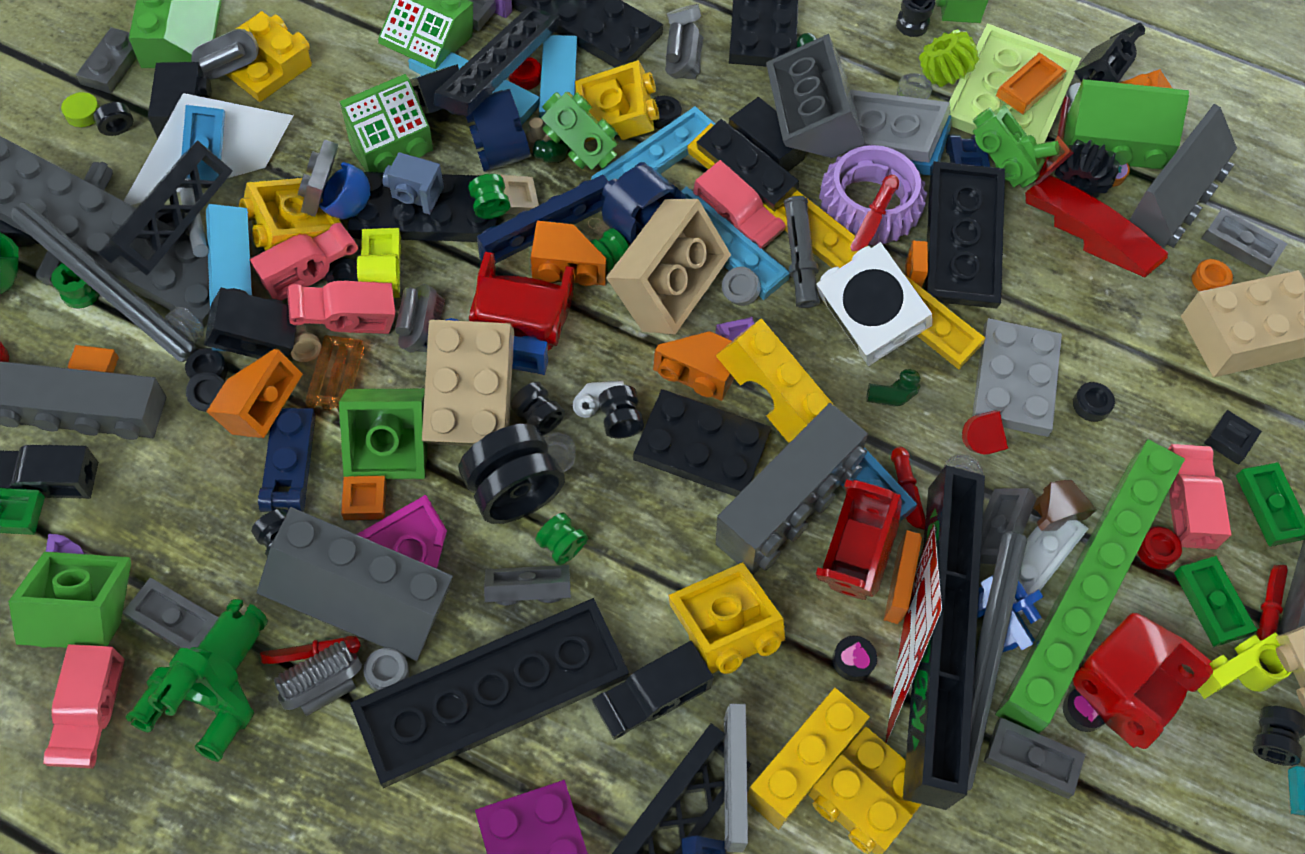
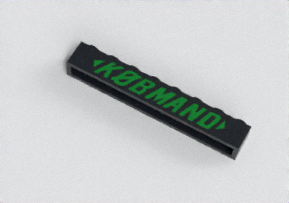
M947 465L928 488L923 550L934 525L942 611L912 681L903 800L947 810L967 796L985 487V475Z

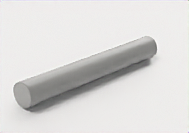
M182 188L180 190L182 205H194L193 188ZM199 212L187 228L193 254L196 257H205L209 253V248Z

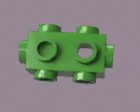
M556 92L542 106L546 111L541 117L546 123L542 129L554 142L558 144L563 140L572 149L568 156L581 169L588 166L593 170L598 165L604 169L618 155L613 150L619 144L614 138L618 133L605 119L602 118L598 122L589 113L592 106L578 92L574 96L570 92H565L562 96ZM593 137L597 140L598 147L595 151H589L586 148L585 141L587 138Z
M1005 104L995 111L989 107L973 119L976 127L972 132L975 135L977 145L982 151L990 155L996 163V168L1005 169V180L1009 181L1013 188L1017 185L1024 188L1034 182L1039 177L1038 171L1045 161L1044 158L1056 156L1060 153L1058 141L1037 144L1032 135L1027 136Z

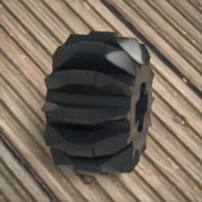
M1077 139L1073 145H1068L1074 153L1056 168L1054 175L1094 198H1097L1100 193H1107L1109 188L1113 186L1119 172L1120 163L1115 159L1116 153L1106 151L1105 144L1096 145L1091 139L1087 143Z

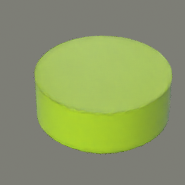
M78 92L68 96L63 101L61 111L70 125L74 127H87L95 123L93 115L100 106L92 94Z

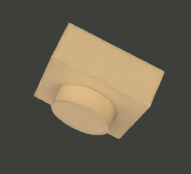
M500 175L503 177L506 187L503 193L509 197L511 205L509 211L505 214L518 215L522 211H529L539 206L533 177Z

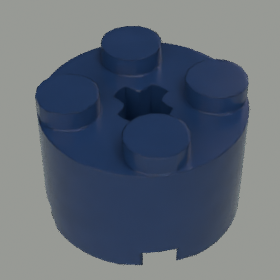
M510 89L491 93L466 117L468 123L475 122L474 125L469 126L476 149H484L477 152L484 172L531 157L527 138L522 129L520 116Z
M640 162L618 179H612L604 186L602 195L605 200L602 208V217L608 227L617 230L626 242L631 245L665 199H686L684 193L645 162Z

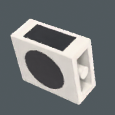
M881 242L872 248L871 246L862 248L852 257L851 262L841 268H831L816 283L819 296L868 366L932 326L931 311Z

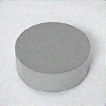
M699 4L681 7L668 12L669 24L671 25L676 22L684 25L700 19Z
M735 267L724 276L722 291L724 296L733 304L745 306L757 299L761 291V283L758 276L751 269Z
M378 649L370 654L364 664V677L370 688L375 692L409 677V666L406 658L396 649Z

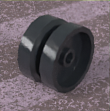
M532 424L511 425L488 434L471 446L462 456L458 465L459 473L468 490L475 493V504L483 519L491 524H505L536 512L549 503L560 492L565 483V475L556 459L548 454V445L539 429Z

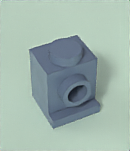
M400 152L393 164L386 167L383 174V186L390 188L392 198H396L406 204L422 206L423 213L429 215L444 188L439 163Z

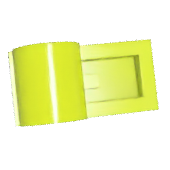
M362 229L361 256L357 258L358 281L392 283L393 298H400V229Z
M1275 632L1262 641L1254 635L1234 648L1238 656L1230 661L1224 654L1213 660L1209 664L1213 669V674L1198 689L1201 696L1206 699L1237 679L1248 689L1263 692L1288 677L1292 671L1287 672L1276 653V647L1280 646L1276 639L1278 634ZM1260 661L1267 666L1269 672L1263 669Z

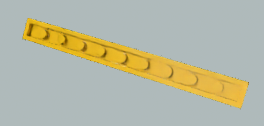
M712 123L687 146L688 154L707 169H710L715 163L698 150L696 142L714 126ZM796 190L790 197L804 195ZM807 198L813 254L831 268L843 267L851 262L852 257L858 252L851 251L850 248L855 235ZM763 203V206L773 216L780 218L785 223V231L788 233L784 203L775 212ZM905 275L932 313V326L918 334L917 337L957 369H960L984 344L985 337Z

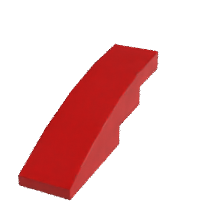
M1049 175L1040 184H1035L1025 192L1026 204L1054 215V227L1083 239V251L1144 278L1168 259V252L1139 227L1108 205L1077 187Z

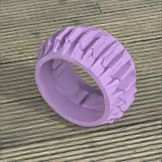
M861 146L850 150L841 157L838 156L835 163L829 164L828 171L824 173L819 195V199L822 200L820 208L856 236L867 212L871 209L851 200L845 193L846 186L862 181L882 185V181L886 176L896 175L899 179V187L895 194L900 198V205L894 209L885 210L886 214H882L877 231L868 245H877L880 242L886 244L894 240L898 241L900 236L908 235L910 229L917 226L919 218L922 216L926 204L924 201L927 196V192L924 190L925 181H922L920 172L912 161L902 153L884 146Z

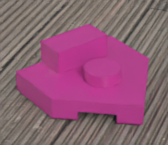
M424 495L356 535L437 569L447 529L428 497Z

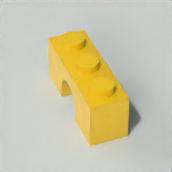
M762 318L737 336L716 355L740 386L747 381H753L768 391L773 399L774 409L766 417L788 443L829 403L833 404Z
M834 688L750 786L747 792V803L779 830L807 797L826 770L859 734L870 716L838 689Z

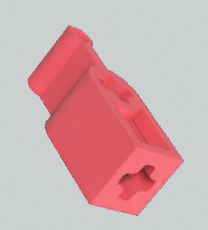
M721 160L695 180L693 193L702 198L718 214L726 218L735 228L752 242L756 243L759 248L764 249L785 230V223L780 218L773 216L763 206L762 199L758 193Z
M335 223L328 231L314 238L306 234L293 236L249 260L271 298L282 301L288 298V285L299 284L303 287H308L320 281L328 273L330 263L345 255H353L358 250V246L342 223Z
M333 281L323 286V288L303 287L299 284L288 285L287 297L290 324H325L327 329L334 332L389 334L395 318L392 283Z
M1171 444L1168 450L1185 459L1169 492L1174 533L1180 539L1182 547L1216 550L1231 536L1224 486L1222 480L1215 477L1213 450L1209 446Z
M68 644L52 704V721L54 726L49 745L44 753L43 764L46 766L94 768L101 732L110 722L125 661L113 647Z

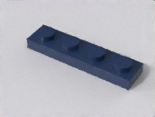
M603 174L592 180H586L576 188L561 195L553 196L547 202L529 211L520 212L515 218L486 229L477 236L479 258L482 261L485 252L494 253L496 264L532 246L537 221L576 224L602 211L605 200L602 192L604 186L609 181Z

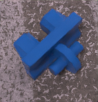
M993 575L980 582L982 586L979 588L977 619L985 615ZM1018 581L1016 589V602L1013 603L1003 652L1013 650L1018 646L1021 650H1024L1034 644L1035 639L1018 611L1022 610L1030 624L1042 618L1033 603L1044 596L1039 589L1027 594L1020 581Z

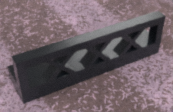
M197 140L172 166L98 254L109 263H112L121 255L145 275H148L233 170ZM201 160L219 174L214 181L200 180L197 165ZM190 174L191 180H185ZM177 188H193L195 204L179 205ZM202 188H208L204 193L202 192ZM169 199L170 205H164ZM172 213L175 229L173 231H158L155 214ZM181 213H187L182 219ZM147 224L149 231L143 230ZM135 238H151L154 254L149 260H146L129 246ZM160 238H166L165 241L161 244Z
M710 723L612 854H641L647 845L649 854H655L653 837L657 831L678 827L680 847L674 854H682V838H685L684 826L695 825L687 837L700 836L724 804V781L709 783L707 764L716 752L724 758L723 740L725 733ZM747 761V771H748V769H749L750 766H751V763H750L749 761ZM702 772L703 784L692 785ZM721 789L712 802L711 790ZM704 791L707 805L705 813L702 817L683 819L681 799L687 793ZM675 809L677 820L666 821Z

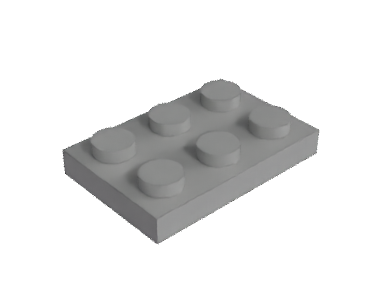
M850 90L866 143L862 146H884L902 153L909 160L930 162L949 117L950 102Z
M987 318L983 328L985 342L981 346L972 417L993 410L1000 411L1003 428L1048 437L1053 430L1062 334Z

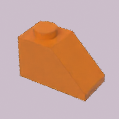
M273 349L228 378L206 412L232 435L264 438L303 373L280 350Z

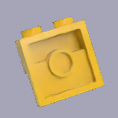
M261 11L236 28L252 32L259 48L257 58L252 63L225 75L258 102H262L312 66L308 51L310 50V45L300 32L292 35L278 15L274 14L269 17Z
M639 60L575 81L576 92L581 94L592 106L589 113L598 122L602 118L605 119L616 130L622 141L654 131L653 121L659 119V111L655 100L651 99L650 94L656 92V85L651 72L645 73ZM589 137L585 142L595 140V138Z
M302 178L247 182L244 198H241L239 201V207L247 208L248 221L250 220L253 225L252 238L257 248L264 247L265 251L299 234H306L314 238L328 231L333 224L341 222L339 219L329 216L320 207L315 217L301 212L304 197L299 196L298 191Z
M743 562L668 595L670 606L688 633L689 641L693 642L711 673L719 670L723 674L732 673L741 666L743 659L759 653L761 656H769L776 652L781 642L785 640L783 617Z
M866 726L808 794L814 800L812 804L815 810L830 822L837 820L850 832L848 834L850 841L866 854L871 852L883 854L921 806L919 803L903 800L906 760Z

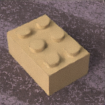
M665 199L606 279L642 332L676 334L730 258L731 253L699 199Z
M1299 270L1199 291L1181 315L1213 378L1305 357V280Z
M429 319L422 428L423 442L432 445L472 446L488 434L509 426L514 330L510 323Z

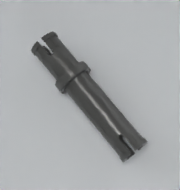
M804 196L789 197L784 200L792 262L789 266V275L794 279L796 307L811 308L820 304L816 285V274L819 272V267L813 257L807 208L808 200Z

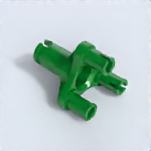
M231 600L226 607L227 611L221 613L198 647H191L190 649L180 648L169 662L170 667H157L146 682L148 688L131 712L126 715V720L141 731L151 732L162 713L165 711L166 715H175L183 700L206 707L214 711L216 717L201 740L196 743L195 750L203 757L219 762L239 729H245L255 714L238 682L236 670L258 639L259 631L266 627L268 623L266 615L251 603L247 607L245 614L242 615L239 610L243 606V600Z

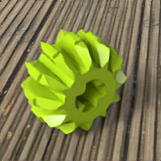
M958 29L953 30L950 34L944 32L939 38H933V42L925 45L923 48L924 52L919 56L924 76L931 84H937L939 87H943L947 83L953 85L960 78L965 79V75L968 72H972L975 69V64L980 60L972 37L968 35L967 31L960 32Z

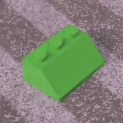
M137 0L129 41L140 67L155 68L156 63L192 62L193 50L216 37L222 0Z
M1083 79L1067 115L1064 142L1067 145H1073L1077 139L1084 143L1091 139L1096 145L1105 144L1106 151L1115 152V159L1120 165L1128 163L1129 166L1163 170L1180 146L1189 100V90Z

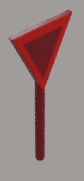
M1065 96L1062 102L1058 133L1055 139L1059 143L1060 153L1059 155L1046 158L1039 177L1036 179V185L1040 184L1074 153L1064 142L1070 102L1068 96Z

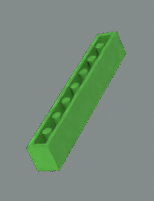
M1147 439L1131 459L1035 638L1034 644L1027 653L996 711V716L1038 734L1050 724L1185 460L1183 457Z

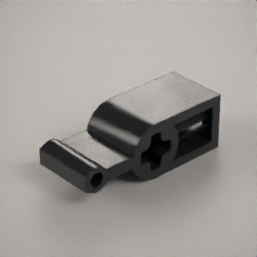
M1139 22L1092 48L1074 71L1082 82L1085 79L1118 83L1137 56L1134 42L1138 37L1145 34L1143 24Z
M24 445L20 447L19 451L0 450V488L39 490L45 498L91 499L99 462L87 446Z
M689 641L635 671L625 682L597 695L592 699V703L613 740L644 722L656 720L711 689L714 676L693 642Z

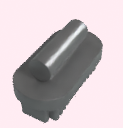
M675 22L670 25L665 71L675 79H696V75L700 73V55L704 37L699 33V29L694 23L681 25Z
M235 29L196 47L192 52L191 60L192 62H199L203 75L213 80L252 63L258 56L259 48L252 32H248L245 29Z
M422 284L416 289L405 288L403 290L395 332L399 334V347L410 353L415 351L427 352L429 319L440 320L445 299L427 284Z
M344 641L336 642L334 646L330 645L329 649L325 648L324 651H320L319 654H315L309 660L306 659L304 663L300 662L294 668H289V671L285 670L283 673H279L278 677L274 678L275 686L279 691L278 700L283 709L292 710L301 706L304 714L308 716L356 689L351 678L359 672L362 664L355 653H350Z

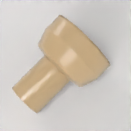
M539 117L530 120V132L526 137L530 153L532 154L534 144L538 139L545 142L552 140L542 129L544 123Z
M305 324L297 325L291 356L299 362L311 361L321 353V343L316 335L307 332Z

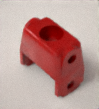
M485 252L478 273L477 287L470 310L469 321L510 323L514 330V336H532L540 341L547 342L548 351L553 346H557L573 297L574 267L566 266L561 286L528 277L495 276L494 253Z
M846 479L844 485L846 497L823 568H817L816 576L818 580L828 583L829 587L836 592L866 600L867 596L873 597L877 594L898 531L902 500L901 495L889 489L857 480L851 481Z
M1132 613L1116 627L1076 671L1073 677V684L1108 727L1131 747L1147 749L1163 733L1164 727L1175 716L1188 690L1191 692L1197 691L1211 677L1213 669L1209 664L1212 661L1184 638L1139 613ZM1182 664L1189 666L1194 674L1187 672Z

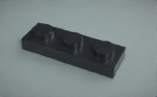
M720 119L696 142L700 152L715 164L719 160L726 164L758 193L762 202L774 212L784 203L785 199L789 198L799 188L798 179L723 119Z

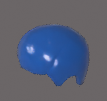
M342 162V169L336 171L326 182L322 193V202L319 204V207L325 213L337 219H347L356 216L366 206L370 197V183L365 173L352 164Z

